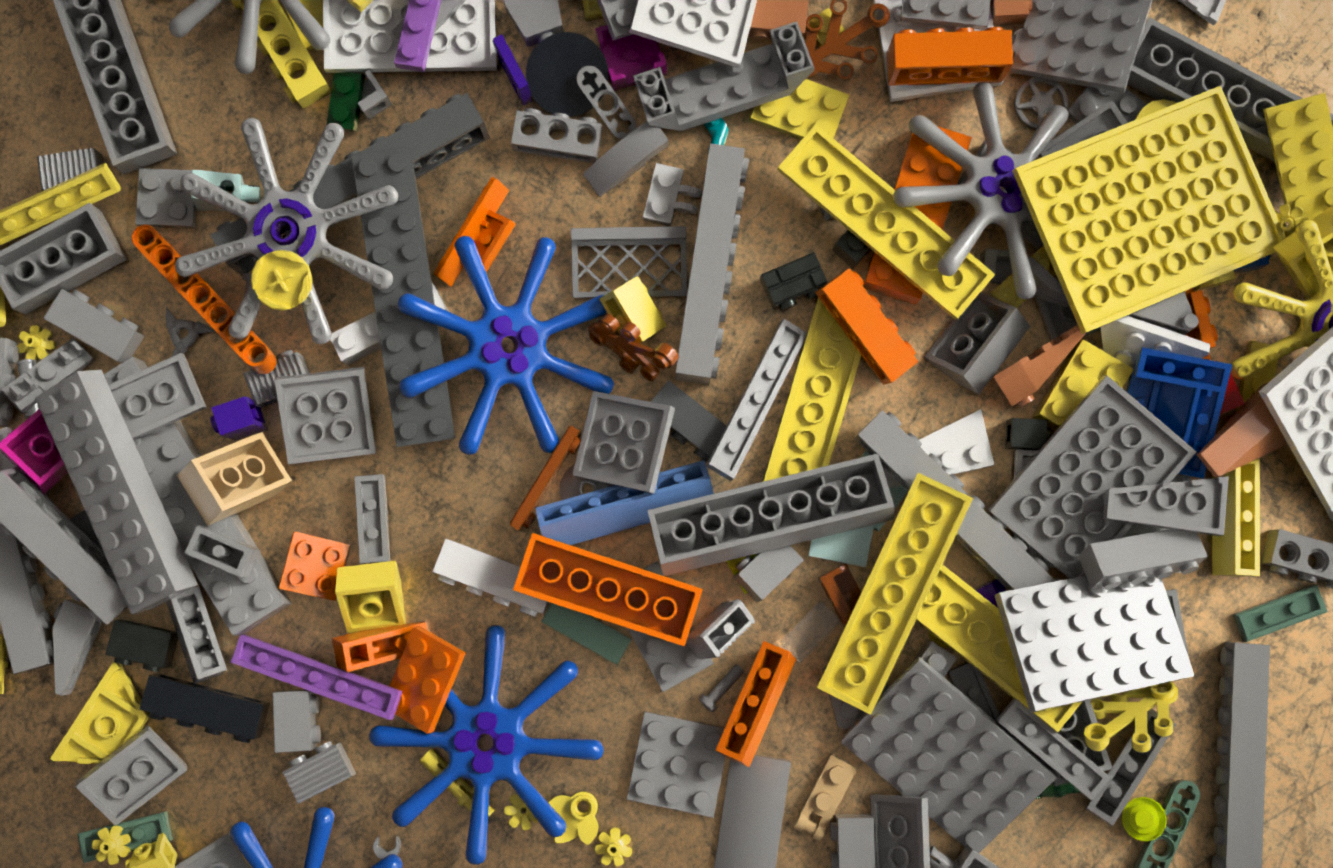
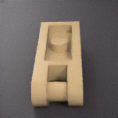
M830 753L793 828L799 832L806 831L812 835V839L820 842L857 768ZM811 812L821 816L817 824L808 820Z

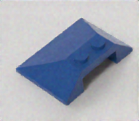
M1141 347L1132 367L1133 371L1130 374L1126 392L1196 451L1195 455L1178 474L1204 479L1206 466L1197 454L1215 436L1232 364Z

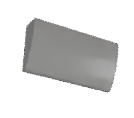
M755 755L750 767H746L730 759L714 868H776L791 766L790 760Z

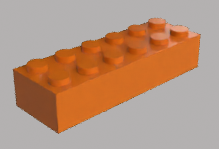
M937 126L968 151L972 137ZM911 132L893 189L896 190L907 186L957 185L962 167ZM951 202L915 207L943 230ZM873 251L863 281V287L867 290L916 305L921 300L923 292Z
M535 533L531 534L513 588L514 591L684 647L703 591L701 588Z

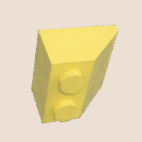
M396 561L337 568L335 594L347 633L406 623L402 583Z

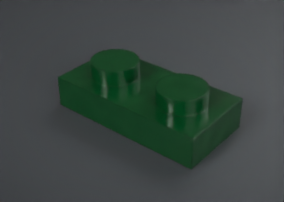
M351 72L334 73L327 124L337 123L342 126L344 131L357 132L360 114L358 102L362 100L364 75Z

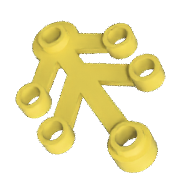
M1173 682L1120 693L1122 695H1110L1112 702L1094 699L1091 701L1096 719H1103L1107 713H1119L1120 715L1106 725L1093 723L1084 730L1086 745L1093 751H1102L1108 746L1110 737L1135 720L1132 747L1137 752H1147L1151 748V737L1148 734L1147 711L1157 705L1158 717L1154 720V731L1162 737L1171 735L1173 732V721L1169 718V704L1177 700L1178 689ZM1129 698H1143L1139 702H1127Z

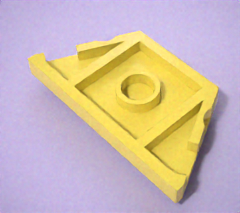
M116 662L111 664L51 756V760L88 765L99 764L142 730L149 719V712L139 710L142 699L121 664Z

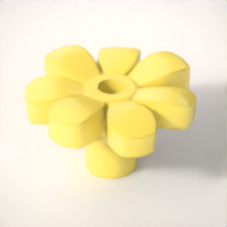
M1283 204L1280 206V213L1275 211L1286 238L1296 231V227L1300 222L1308 220L1306 217L1300 218L1304 210L1299 206L1291 211L1289 204Z
M33 325L30 326V333L25 331L20 333L19 338L24 342L18 344L17 347L20 353H26V359L37 360L39 358L42 360L49 355L46 350H55L56 342L48 340L52 337V332L49 329L45 328L41 331L40 326Z
M513 794L509 798L512 806H506L504 813L506 816H512L509 820L511 827L517 828L521 824L523 831L531 829V821L539 823L517 794Z
M115 825L110 831L104 827L97 832L100 839L93 840L92 848L99 850L96 854V859L99 862L108 858L109 864L114 865L120 862V857L125 858L129 855L131 850L124 845L130 843L131 838L129 834L121 836L123 830L121 826Z
M613 827L610 830V835L605 831L599 834L598 838L602 844L595 845V853L603 854L601 862L604 865H609L613 860L616 866L623 865V856L630 857L632 854V848L626 846L631 841L628 834L620 836V829L617 827Z

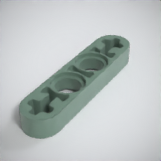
M1181 779L1173 782L1170 786L1162 807L1165 810L1166 816L1170 812H1176L1179 815L1180 822L1177 827L1172 829L1166 826L1162 835L1155 840L1146 841L1133 868L1169 867L1200 799V790L1193 782ZM1188 786L1187 791L1191 793L1189 799H1182V795L1178 792L1180 788L1186 789ZM1174 802L1185 807V811L1183 812L1181 809L1171 806ZM1158 839H1164L1168 846L1167 851L1163 855H1156L1153 851V844ZM1148 856L1152 857L1157 861H1160V865L1158 866L1157 864L1147 860Z

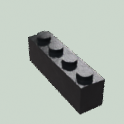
M157 673L151 674L148 677L139 710L149 712L148 717L153 719L165 720L166 717L177 719L176 724L183 727L194 728V724L205 727L204 732L222 735L223 732L233 734V739L236 741L250 743L251 739L254 740L261 737L270 703Z

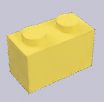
M638 276L599 298L606 312L618 320L620 324L617 328L619 334H621L620 330L627 322L634 323L640 329L641 334L634 341L636 343L645 341L667 326L660 310L656 308L646 286Z

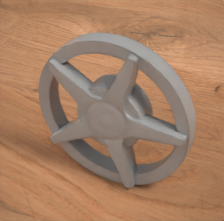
M1036 77L1026 81L1019 88L1015 96L1014 108L1016 115L1023 124L1029 128L1038 129L1044 115L1053 106H1056L1053 104L1052 98L1056 90L1061 95L1063 107L1068 109V97L1060 83L1055 80ZM1034 83H1046L1053 86V88L1048 92L1039 91ZM1029 86L1033 96L1029 102L1020 104L1021 93ZM1021 109H1030L1032 113L1037 115V124L1029 121L1023 115Z

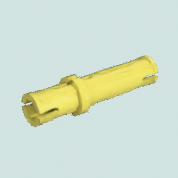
M433 748L419 761L434 776H437L448 765ZM458 778L447 789L459 800L457 803L461 807L464 805L471 812L474 787H470L462 778ZM490 805L488 817L495 811Z

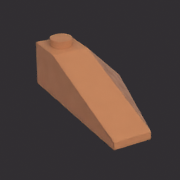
M1078 324L993 376L1011 406L1018 404L1021 408L1035 399L1032 394L1038 391L1086 334L1081 333Z
M1268 383L1261 385L1197 454L1215 478L1287 444L1286 439L1259 393Z

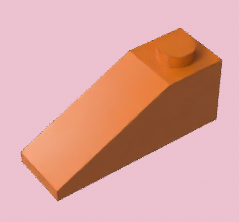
M423 621L334 637L332 638L336 665L340 669L350 672L400 659L413 627L421 626L428 630L427 623Z

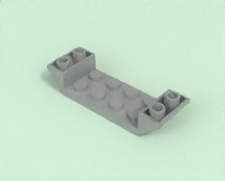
M796 21L770 30L772 44L745 52L741 65L738 68L722 62H715L664 79L661 67L634 75L633 77L648 124L683 131L789 96L815 70L798 22Z

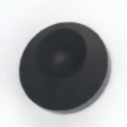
M561 32L546 37L533 49L526 66V81L532 97L543 109L552 114L563 113L571 117L591 110L593 105L578 86L576 77L582 67L594 66L599 69L608 82L609 72L604 54L592 40L577 33ZM585 71L583 73L584 80L582 84L584 86L590 84L594 89V92L589 93L592 98L600 90L606 89L604 83L600 87L595 83L594 79L597 77L595 72L590 74L588 71Z

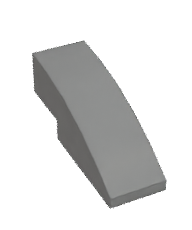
M646 121L608 150L583 175L597 195L601 197L643 168L648 160L667 148L669 140L660 127L651 126Z

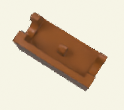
M846 563L818 577L844 629L862 593Z

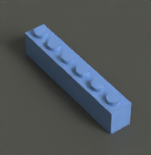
M704 460L660 472L654 494L614 485L536 507L535 509L542 536L573 545L648 524L650 519L647 510L711 495L714 492Z

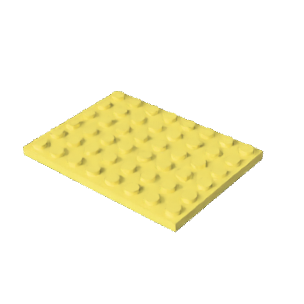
M1221 86L1012 170L1082 334L1275 253L1273 247L1286 238Z

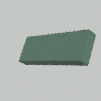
M1313 584L1232 615L1243 642H1249L1328 611L1317 584Z
M551 603L541 621L618 665L632 640L590 615Z
M167 811L118 824L123 829L121 836L129 834L131 842L124 845L129 847L131 851L144 843L157 841L158 835L162 833L166 835L169 842L173 840ZM112 824L104 827L108 828V830L110 831L111 828L115 825ZM104 827L77 834L83 863L97 860L96 854L99 850L92 848V842L95 839H100L97 832Z

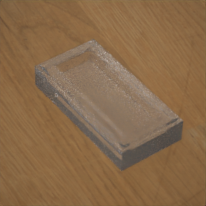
M819 601L779 643L802 663L841 620Z

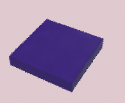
M501 34L493 38L492 42L498 60L521 104L525 106L533 102L529 85L503 35Z

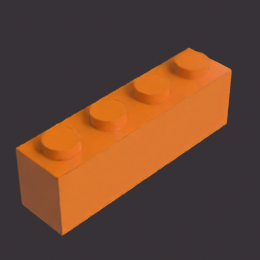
M848 268L823 285L815 294L883 385L892 383L918 363L914 356L916 354L915 350L907 341L901 339L897 333L898 327L890 318H886L880 310L881 304L877 298L871 294L869 295L863 287L864 282L860 275Z
M763 641L715 751L746 767H750L795 664L796 658L790 651Z

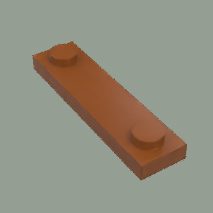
M573 426L567 428L510 521V526L522 532L524 527L529 529L537 516L534 513L535 508L543 498L569 453L574 455L578 450L581 442L579 437L582 434L580 430Z

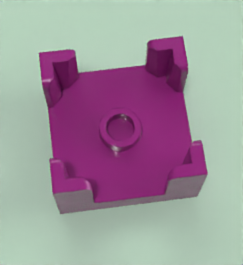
M607 25L595 28L596 40L606 59L609 80L614 92L636 85L634 75L661 67L663 76L667 75V63L663 52H660L657 41L635 34L613 41Z

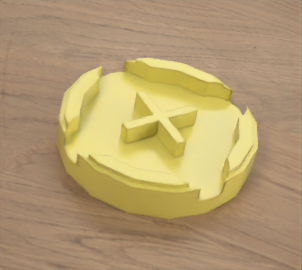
M277 250L267 253L257 260L252 270L251 284L262 304L271 309L284 311L299 306L307 299L312 289V275L309 266L302 257L292 251Z

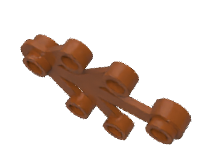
M832 0L830 4L832 14L826 42L817 50H815L817 34L823 28V19L818 14L810 15L806 20L808 30L805 44L815 70L807 78H811L819 72L838 76L844 81L851 79L854 74V68L850 63L843 62L836 65L822 61L831 54L862 60L868 65L875 63L878 58V51L875 47L867 46L860 48L845 44L871 27L882 28L888 23L890 12L883 4L872 5L868 9L866 17L839 34L842 17L847 12V2L845 0ZM837 2L843 3V11L836 12L833 9L834 4ZM876 10H881L884 13V17L881 20L874 19L873 13ZM813 18L820 21L819 27L811 28L809 25L810 20ZM871 50L875 53V57L872 60H866L864 53ZM847 66L850 68L851 73L848 76H842L840 69Z
M606 314L602 320L591 323L588 327L590 339L598 346L609 347L621 358L619 364L623 370L632 374L641 365L640 373L648 381L653 382L660 374L659 369L671 368L679 359L676 350L666 343H661L656 349L634 342L641 334V331L632 322H627L622 327L619 336L615 335V331L620 324L610 314ZM645 357L651 358L654 364L650 363Z

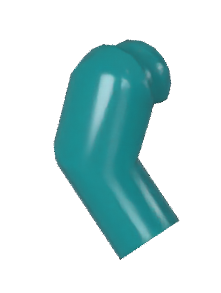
M720 118L704 123L712 136L710 143L725 145L729 129L724 120Z

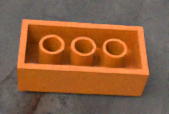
M990 27L985 29V31L960 28L956 32H944V29L936 28L930 29L926 33H915V30L905 29L894 33L886 52L888 86L1002 82L1013 65L1012 30Z

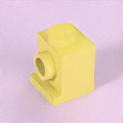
M162 833L158 835L157 841L144 843L134 849L132 857L126 859L125 865L126 868H175L177 853L166 835Z

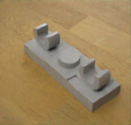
M73 337L1 389L2 393L23 414L37 403L35 397L75 372L83 370L93 362V357Z

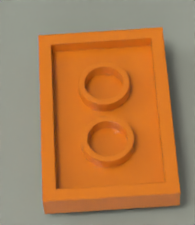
M421 626L413 627L390 683V687L403 691L395 715L426 734L433 733L466 652Z

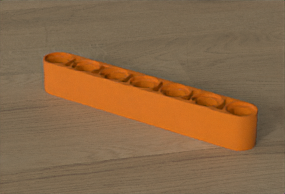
M144 224L138 226L131 236L134 246L249 367L258 374H268L273 371L277 364V358L269 347L252 330H250L243 341L236 343L237 338H234L229 333V325L235 312L198 273L190 275L189 280L181 284L185 277L180 276L176 272L175 262L182 256L151 225ZM153 238V241L149 245H146V242L149 239ZM168 257H172L169 263L163 265ZM209 295L205 302L199 304L203 296ZM227 314L226 319L218 323L220 316ZM265 353L263 360L255 363L257 355Z

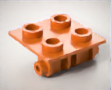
M293 531L278 589L335 601L337 568L345 566L350 544Z

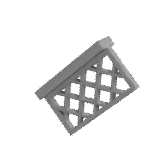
M686 226L571 228L573 298L597 297L609 293L611 290L604 282L615 271L625 281H629L618 269L629 256L641 267L632 278L639 276L645 271L656 281L648 290L650 297L687 296ZM623 245L635 246L630 251H628ZM640 245H647L655 252L654 256L645 265L632 255ZM652 245L663 246L657 251ZM668 245H681V257L673 265L660 254ZM578 246H590L598 255L586 266L578 259ZM595 246L606 247L600 252ZM611 246H620L627 253L616 266L603 255ZM657 256L670 267L659 280L647 269V266ZM600 257L613 268L602 280L589 269ZM680 261L681 273L675 268ZM578 263L584 268V270L579 275ZM673 270L681 278V290H668L661 281ZM588 272L598 284L591 292H579V279ZM659 284L665 291L652 290ZM601 285L607 290L595 292Z

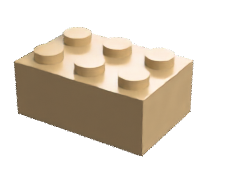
M262 432L191 460L177 475L207 526L277 496L292 482Z

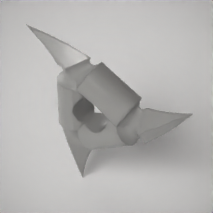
M166 306V329H169V335L173 345L176 347L171 357L187 352V348H190L200 336L199 333L216 332L199 321L195 323L190 320H176ZM182 329L188 330V335L185 338L180 337V330Z

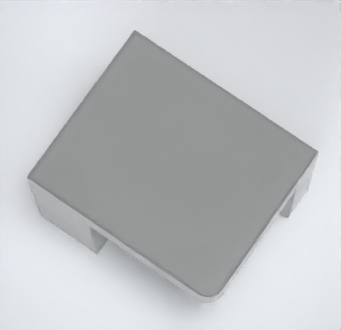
M367 70L364 73L368 79L364 81L362 100L358 102V105L368 120L390 107L392 103L371 71Z
M985 249L980 254V262L995 274L989 283L1001 284L1012 274L1008 250Z

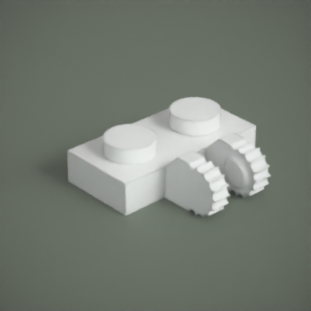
M656 163L643 220L671 226L674 211L696 215L698 210L696 206L676 201L678 194L700 198L702 191L695 187L681 185L684 169Z

